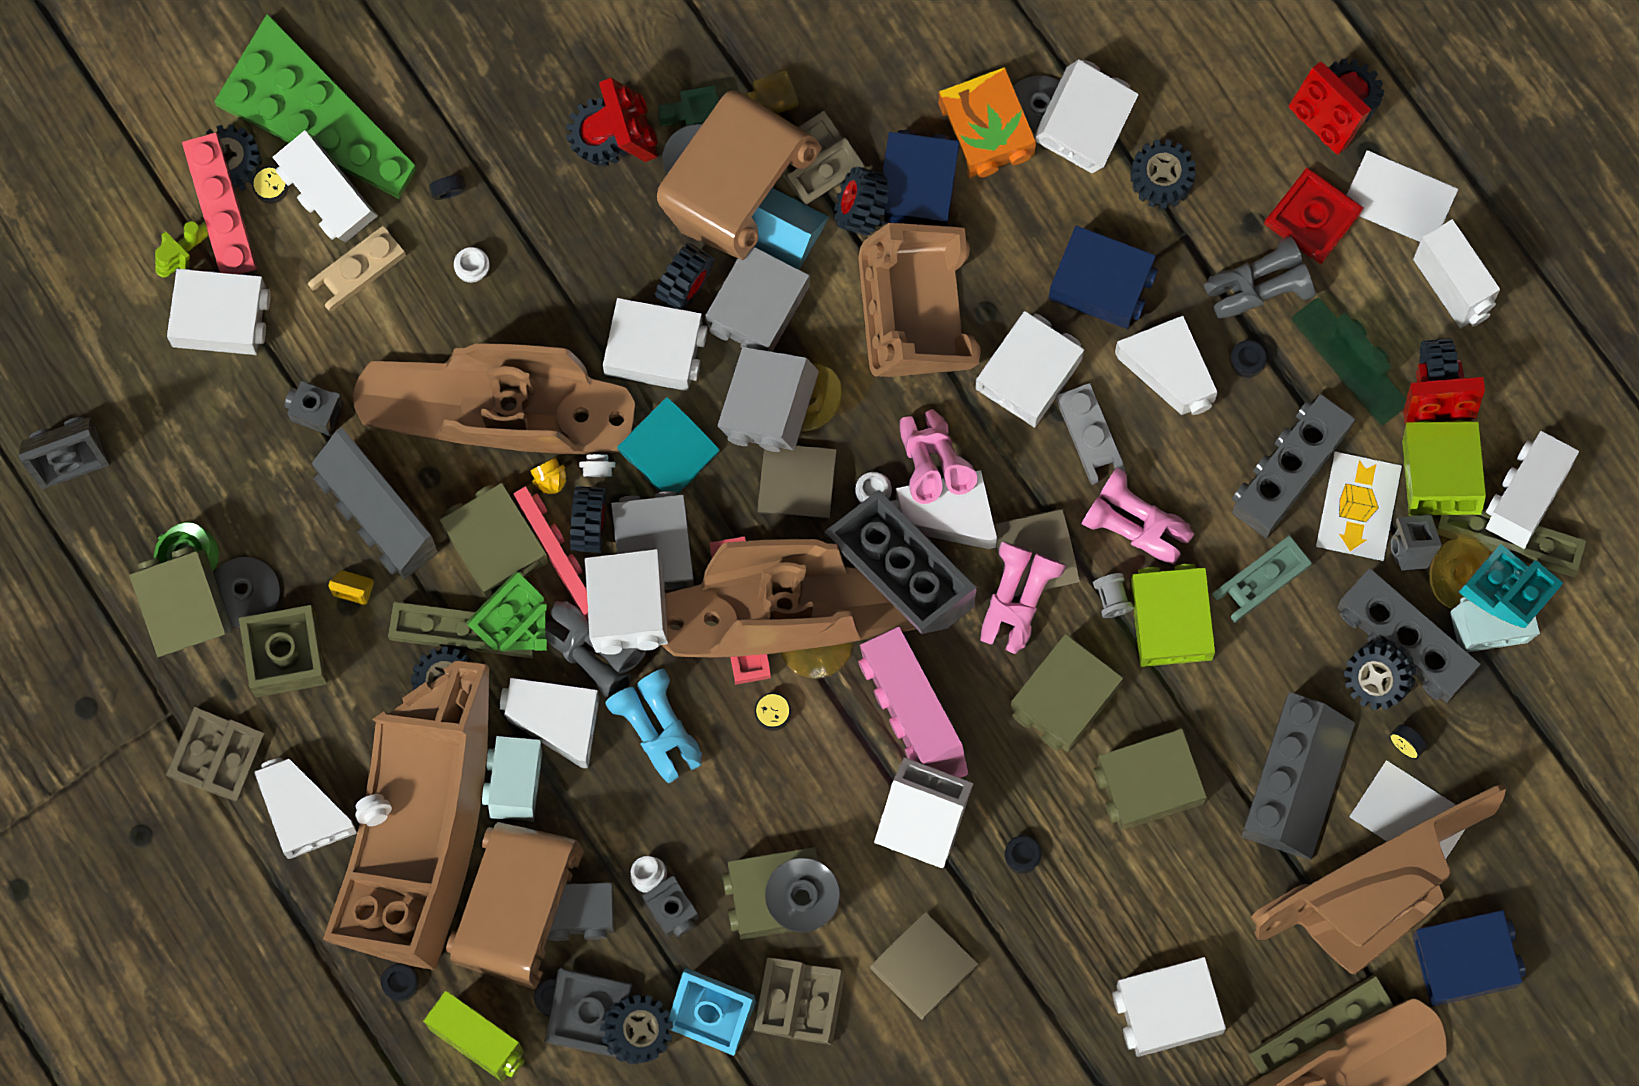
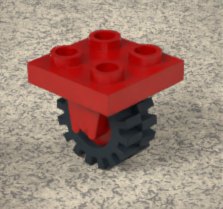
M1341 59L1339 64L1335 61L1330 67H1327L1320 61L1312 67L1288 106L1297 118L1303 121L1337 155L1348 147L1361 125L1371 119L1384 96V90L1381 89L1383 86L1382 80L1375 81L1378 73L1375 70L1369 73L1367 71L1369 65L1366 63L1359 67L1358 60L1352 59L1350 64H1348L1347 59Z
M612 77L599 82L603 98H598L597 101L594 99L586 100L588 106L582 103L577 106V109L580 111L578 115L573 112L571 113L570 118L575 121L574 124L567 123L566 129L572 132V134L566 135L568 142L572 143L569 146L571 150L584 160L597 166L598 164L609 166V161L614 164L620 161L618 158L619 154L626 157L630 153L644 162L658 157L655 149L658 140L655 131L647 123L645 113L648 112V107L645 99L640 93L633 91L627 85H623Z
M1453 339L1421 341L1420 363L1417 365L1418 369L1416 370L1417 382L1410 384L1403 410L1405 425L1406 422H1420L1424 420L1430 422L1465 420L1470 422L1472 419H1476L1485 392L1483 377H1464L1462 362L1457 360Z

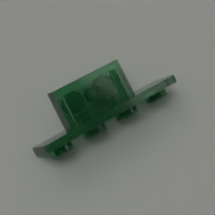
M1320 298L1314 299L1293 315V324L1380 426L1387 424L1405 409L1406 399L1387 378L1391 369L1388 355L1380 346L1374 347L1366 338L1367 332L1357 319L1351 320L1346 313L1336 318Z

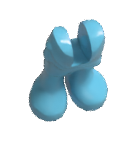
M663 668L644 677L637 684L639 692L647 701L664 729L660 735L648 718L634 687H628L611 696L605 704L612 714L622 715L627 718L643 741L640 745L644 752L648 754L658 773L667 783H671L679 778L672 760L668 758L665 752L677 746L682 758L687 762L691 770L702 765V752L697 741L687 734L681 720L677 719L668 702L666 690L670 679Z

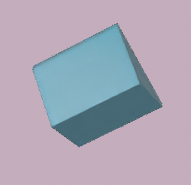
M772 188L752 216L758 227V241L754 247L800 270L829 217Z
M685 968L668 1018V1023H673V1028L669 1030L734 1056L755 1007V996Z

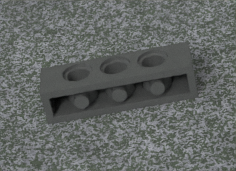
M1321 394L1314 403L1310 400L1305 402L1296 415V418L1300 420L1293 430L1288 427L1285 428L1275 442V445L1279 448L1270 458L1268 455H1265L1253 471L1257 474L1256 478L1250 485L1244 482L1232 498L1236 502L1232 514L1266 539L1343 441L1354 424L1355 418ZM1308 430L1315 431L1320 435L1321 441L1310 443L1304 439L1303 432ZM1285 458H1293L1299 463L1300 468L1295 471L1287 470L1283 467L1281 461ZM1265 485H1271L1277 489L1279 495L1276 498H1266L1262 495L1260 488Z
M1370 568L1343 596L1337 608L1341 611V618L1353 628L1360 627L1369 635L1367 637L1369 642L1372 641L1374 643L1377 639H1384V644L1391 640L1396 642L1394 646L1396 649L1402 645L1406 649L1402 653L1406 658L1411 655L1413 658L1409 665L1410 667L1416 666V673L1414 675L1424 683L1423 689L1435 700L1439 701L1442 699L1448 703L1481 665ZM1374 607L1382 608L1386 612L1388 619L1383 622L1375 621L1370 616L1369 610ZM1401 631L1411 633L1415 639V644L1411 646L1401 644L1397 639V633ZM1428 655L1437 656L1442 661L1443 668L1439 670L1430 669L1425 663V657Z

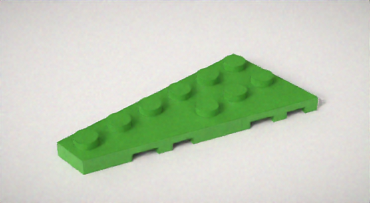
M266 15L215 99L216 106L288 143L306 130L315 137L341 170L400 199L416 171L415 165L310 57Z

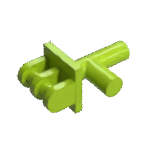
M205 221L199 226L195 222H187L184 225V237L178 242L166 231L162 234V245L155 251V271L157 275L168 277L179 268L190 270V255L188 252L209 236Z

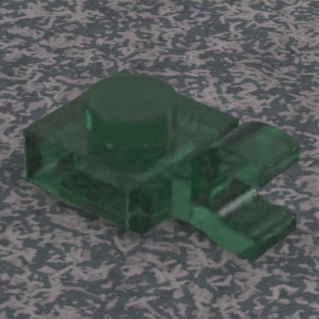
M715 85L680 92L681 102L659 105L658 117L660 126H671L681 120H685L686 126L703 125L718 103Z

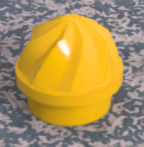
M556 457L530 470L534 477V480H532L533 485H536L543 493L556 494L565 485L564 464L560 466Z

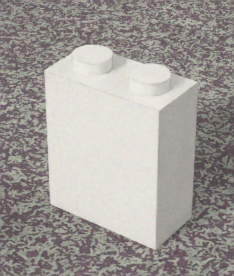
M1078 59L1066 68L1034 134L1035 141L1088 172L1094 173L1104 167L1138 97V93L1131 90L1130 85L1124 80L1114 77L1110 78L1101 73L1100 68L1096 64Z
M1453 219L1423 236L1413 260L1459 328L1461 329L1469 323L1474 327L1485 321L1491 315L1489 311L1496 305L1495 299L1500 288Z
M177 269L167 338L172 347L257 355L258 344H264L266 336V324L261 322L263 310H268L270 306V289H266L264 281L260 276Z
M617 298L603 362L605 376L689 391L691 380L697 381L701 360L695 359L698 347H704L708 327L703 326L701 313Z
M1024 311L976 379V390L1035 428L1083 360L1084 349L1081 348V343L1068 333L1061 335L1053 330L1051 323L1041 315L1034 314L1032 316Z
M658 550L585 558L589 635L595 652L612 655L620 653L624 648L653 650L659 645L668 644L663 563Z
M903 758L893 780L874 843L944 868L953 847L973 783Z
M1205 957L1119 980L1117 983L1118 991L1112 992L1118 1014L1124 1012L1128 1027L1123 1028L1128 1049L1135 1048L1137 1057L1221 1035L1226 1029Z

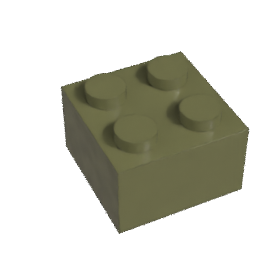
M311 605L239 618L249 688L255 697L327 685L317 616Z

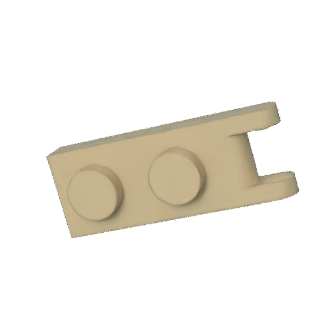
M382 226L311 279L308 286L314 291L323 284H326L335 295L325 304L328 311L332 312L406 257V254L386 228Z

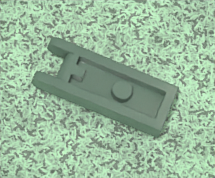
M1288 536L1217 589L1212 595L1216 600L1223 598L1227 593L1232 596L1241 607L1230 617L1236 623L1310 568L1312 563L1294 540Z

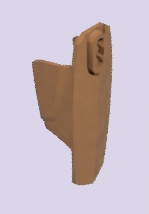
M473 344L466 348H454L447 363L371 361L359 376L353 390L354 407L359 420L364 426L460 444L525 452L555 454L619 452L617 446L632 432L635 413V402L627 388L591 379L588 377L586 367L570 350L531 345ZM584 413L588 415V419L580 423L575 421L576 416ZM621 417L624 419V422L619 426H613L609 420Z
M817 539L727 542L720 546L707 566L704 580L700 585L665 594L668 644L662 646L673 656L737 657L831 646L875 638L897 627H900L902 632L916 628L857 568H847L845 566L837 544H827ZM713 621L717 625L709 626L705 622ZM677 625L681 629L673 630L670 628V626Z
M1502 783L1407 830L1313 884L1300 885L1264 905L1251 917L1256 925L1255 936L1258 940H1267L1296 924H1300L1305 927L1311 937L1338 964L1351 974L1359 973L1442 904L1444 896L1439 884L1449 877L1450 870L1441 850L1440 842L1494 815L1504 799L1506 787Z
M1410 998L1319 1043L1262 1076L1249 1086H1407L1446 1058L1447 1048L1444 1027L1441 1019L1430 1007L1419 1000Z

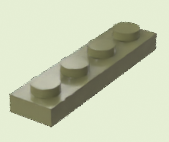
M1483 508L1481 515L1440 516L1437 526L1438 535L1492 552L1502 544L1523 562L1532 564L1534 560H1537L1546 569L1574 578L1579 570L1586 540L1538 526L1526 548L1523 549L1486 529L1491 515L1486 513L1487 509Z
M398 602L393 603L388 633L389 640L532 659L534 650H493L466 624L475 612Z
M1372 975L1248 1052V1055L1262 1077L1319 1043L1393 1007V1004L1377 977Z

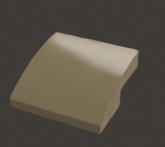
M825 111L799 127L816 138L822 147L815 161L804 169H798L789 163L781 174L805 205H808L846 180V174L850 173L853 167H865L847 139L842 138Z
M795 446L794 450L781 448L780 452L764 449L757 512L830 520L837 450Z
M1062 508L993 523L997 536L996 548L998 558L1001 561L1003 572L1005 563L999 555V547L1002 541L1032 551L1031 558L1021 576L1014 597L1022 595L1035 553L1047 556L1066 565L1061 577L1048 580L1043 590L1080 582Z
M194 707L165 776L212 794L237 801L264 733L231 719L228 721Z
M925 912L870 966V969L923 1020L946 999L958 984L974 971L978 963Z
M767 958L754 1031L832 1045L845 972L840 969L805 965L797 961Z

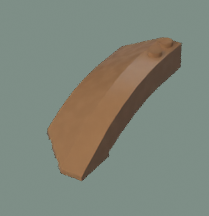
M454 661L444 668L445 674L431 684L423 683L402 698L403 704L388 714L383 711L372 719L376 722L366 796L382 794L384 799L390 802L392 810L387 815V819L379 825L368 826L367 824H359L347 872L323 937L326 942L408 966L436 970L467 874L482 800L488 745L489 667L486 664Z

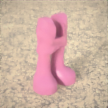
M934 409L926 411L927 429L920 431L917 430L912 416L901 418V439L907 456L913 458L915 464V471L909 483L912 498L920 504H929L936 501L941 495L942 479L929 453H937L945 484L951 493L961 495L970 492L977 483V474L973 466L958 456L953 449L951 438L948 435V424L944 421V417L939 415Z
M1118 467L1113 471L1100 496L1097 497L1082 522L1084 526L1093 530L1103 527L1132 540V546L1140 548L1153 557L1172 565L1176 564L1181 553L1174 546L1160 539L1162 533L1165 532L1182 543H1189L1194 536V532L1190 529V524L1186 523L1181 517L1171 513L1167 514L1155 505L1152 506L1134 495L1127 487V474ZM1108 503L1118 506L1143 520V528L1114 511Z
M1002 541L999 547V555L1005 563L1004 572L997 594H993L990 600L991 604L983 622L980 640L992 645L996 635L999 633L1001 621L1011 624L1014 627L1009 633L1006 650L1017 654L1020 649L1025 648L1030 638L1031 621L1037 610L1036 605L1048 580L1061 577L1066 565L1047 556L1035 553L1020 602L1014 603L1012 602L1021 576L1031 558L1032 551Z

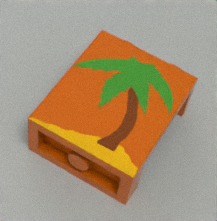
M1005 67L939 91V107L943 116L948 115L967 161V174L969 178L976 175L987 177L998 171V167L1009 163L1012 165L1022 164L1028 161L1031 155L1035 154V138Z

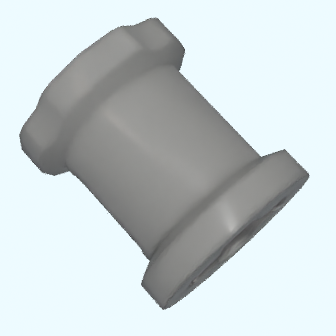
M1122 573L1110 574L1093 582L1094 588L1099 591L1104 609L1101 611L1103 618L1117 617L1134 609L1133 603L1128 602L1122 583L1125 581Z

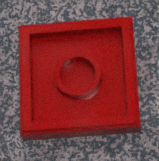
M1306 167L1267 217L1264 225L1282 238L1291 235L1299 250L1322 265L1361 215L1364 207Z

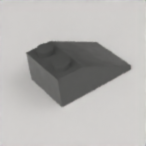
M91 417L69 419L64 423L63 427L52 431L50 429L38 430L32 433L29 439L21 442L19 450L21 462L41 489L110 465L97 427Z

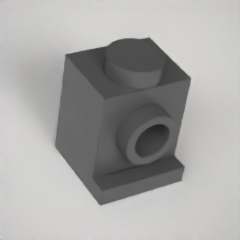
M301 381L298 389L291 388L288 392L284 407L289 409L287 414L292 422L330 436L344 403L340 394L336 392L331 393ZM308 399L317 401L313 408L305 407Z
M1432 515L1398 517L1396 520L1398 529L1391 538V551L1395 562L1400 566L1401 571L1428 568L1442 546Z
M674 876L642 895L644 903L667 938L674 934L679 938L696 926L694 921L699 918L698 913ZM670 902H675L679 905V910L675 914H668L665 911L666 905Z

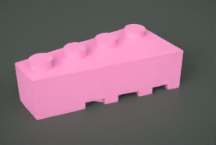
M900 627L861 644L860 648L863 658L858 660L859 666L866 680L873 679L877 687L873 690L882 710L888 709L892 717L889 719L890 725L898 739L902 738L907 747L905 749L907 758L958 778L968 775L962 743Z

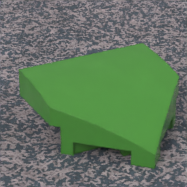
M517 571L466 622L493 650H547V639L545 638L546 603H544V597Z

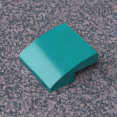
M668 397L617 446L619 453L644 475V479L657 491L676 492V495L720 452L705 433Z
M1500 544L1462 587L1459 593L1489 614L1512 625L1526 628L1562 586L1563 582L1537 560H1534L1528 567Z

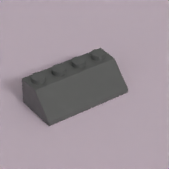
M342 427L339 428L312 462L317 473L313 479L325 494L332 491L339 501L335 506L347 521L354 518L361 528L357 530V533L367 546L371 548L376 545L383 553L379 559L390 574L393 575L398 572L405 580L438 554L432 536Z
M880 490L876 491L824 532L827 539L832 544L838 545L839 551L921 634L948 629L975 607L976 587Z
M1291 692L1288 693L1241 834L1242 838L1308 860L1312 859L1355 722L1324 703Z

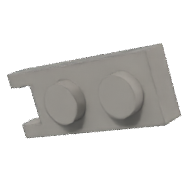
M1090 383L1057 395L1056 401L1091 485L1099 482L1095 471L1098 467L1113 462L1115 469L1118 467L1125 472V467Z

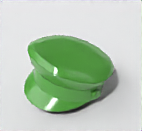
M182 522L159 536V541L155 546L154 558H159L160 564L173 560L172 552L192 546L194 552L206 551L212 571L215 570L219 558L218 545L213 536L200 525L193 522Z

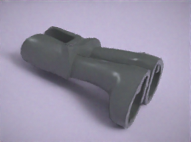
M1291 235L1280 240L1277 249L1251 264L1245 263L1233 270L1219 271L1215 275L1210 276L1209 280L1203 285L1209 296H1217L1233 289L1235 295L1225 298L1214 305V311L1218 319L1232 317L1252 308H1257L1264 305V301L1283 293L1294 292L1302 300H1308L1316 296L1305 263L1302 264L1301 253ZM1292 268L1273 279L1254 286V280L1279 269Z
M556 601L552 607L551 615L560 624L555 622L545 623V638L563 653L568 662H578L595 680L601 694L607 699L627 688L631 681V675L628 671L639 664L647 650L624 648L620 653L612 655L598 652L611 666L607 665L584 647L586 642L593 647L589 635V620L578 607L570 604L568 601Z

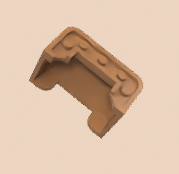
M731 90L720 99L658 188L657 201L682 234L744 260L758 241V227L752 219L757 208L789 163L793 167L804 169L815 161L822 147L816 138L749 96Z
M888 223L862 243L859 252V269L869 366L871 373L875 377H896L969 370L979 364L981 354L979 343L976 342L973 335L962 334L955 273L963 265L964 261L968 259L970 253L969 243L966 241L965 228Z
M497 822L494 828L488 827L484 835L482 848L486 850L458 931H452L450 934L446 952L451 953L450 959L454 965L535 990L543 972L538 971L541 960L537 959V957L545 958L546 951L544 948L566 883L570 882L573 876L568 868H579L584 850L577 840L565 836Z

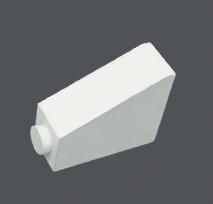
M1183 316L1117 342L1115 349L1117 358L1181 415L1188 412L1197 415L1212 407L1211 403L1215 402L1217 390Z
M981 470L975 471L977 483L966 494L956 495L951 493L945 484L944 478H942L941 495L936 501L929 504L916 502L912 498L909 486L896 488V500L891 502L925 536L986 549L996 548L997 536Z
M510 678L509 689H502L500 709L505 710L507 721L535 739L540 740L541 743L579 767L588 768L599 704L598 691Z
M282 758L269 760L261 765V770L255 771L281 848L288 859L357 834L352 821L290 759L284 761Z

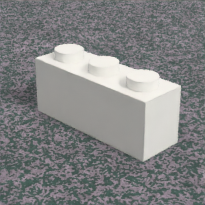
M306 130L272 157L279 165L275 171L288 186L294 183L301 192L297 196L301 204L310 213L315 210L323 219L319 225L330 239L333 240L337 237L346 243L378 216L315 137Z
M1540 431L1534 443L1527 440L1517 458L1522 461L1519 469L1511 467L1502 483V486L1507 488L1502 497L1495 494L1486 511L1487 514L1491 515L1486 529L1525 549L1571 470L1579 451Z

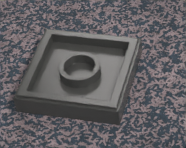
M560 968L558 970L544 1043L616 1058L617 1055H610L606 1050L609 1048V1045L607 1043L603 1044L601 1037H605V1031H600L601 1024H604L606 1019H603L605 1012L611 1010L610 1006L615 1002H619L620 999L630 997L632 983Z

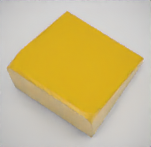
M339 571L330 580L328 587L334 597L365 605L368 603L374 580L347 571Z

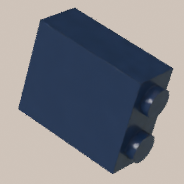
M899 130L897 133L889 132L883 174L888 179L886 186H889V192L886 194L888 201L883 206L885 212L884 215H880L881 222L879 224L902 223L948 227L959 141H953L951 137L946 135H933L932 138L918 136L917 133L910 130Z
M1075 225L1051 284L1048 299L1128 329L1132 319L1139 321L1146 301L1140 298L1144 288L1151 289L1159 269L1153 267L1155 255Z
M1503 910L1417 929L1412 935L1430 1007L1514 989L1522 983L1521 977H1525L1522 957L1515 955L1512 941L1516 940L1515 929L1511 919H1505Z

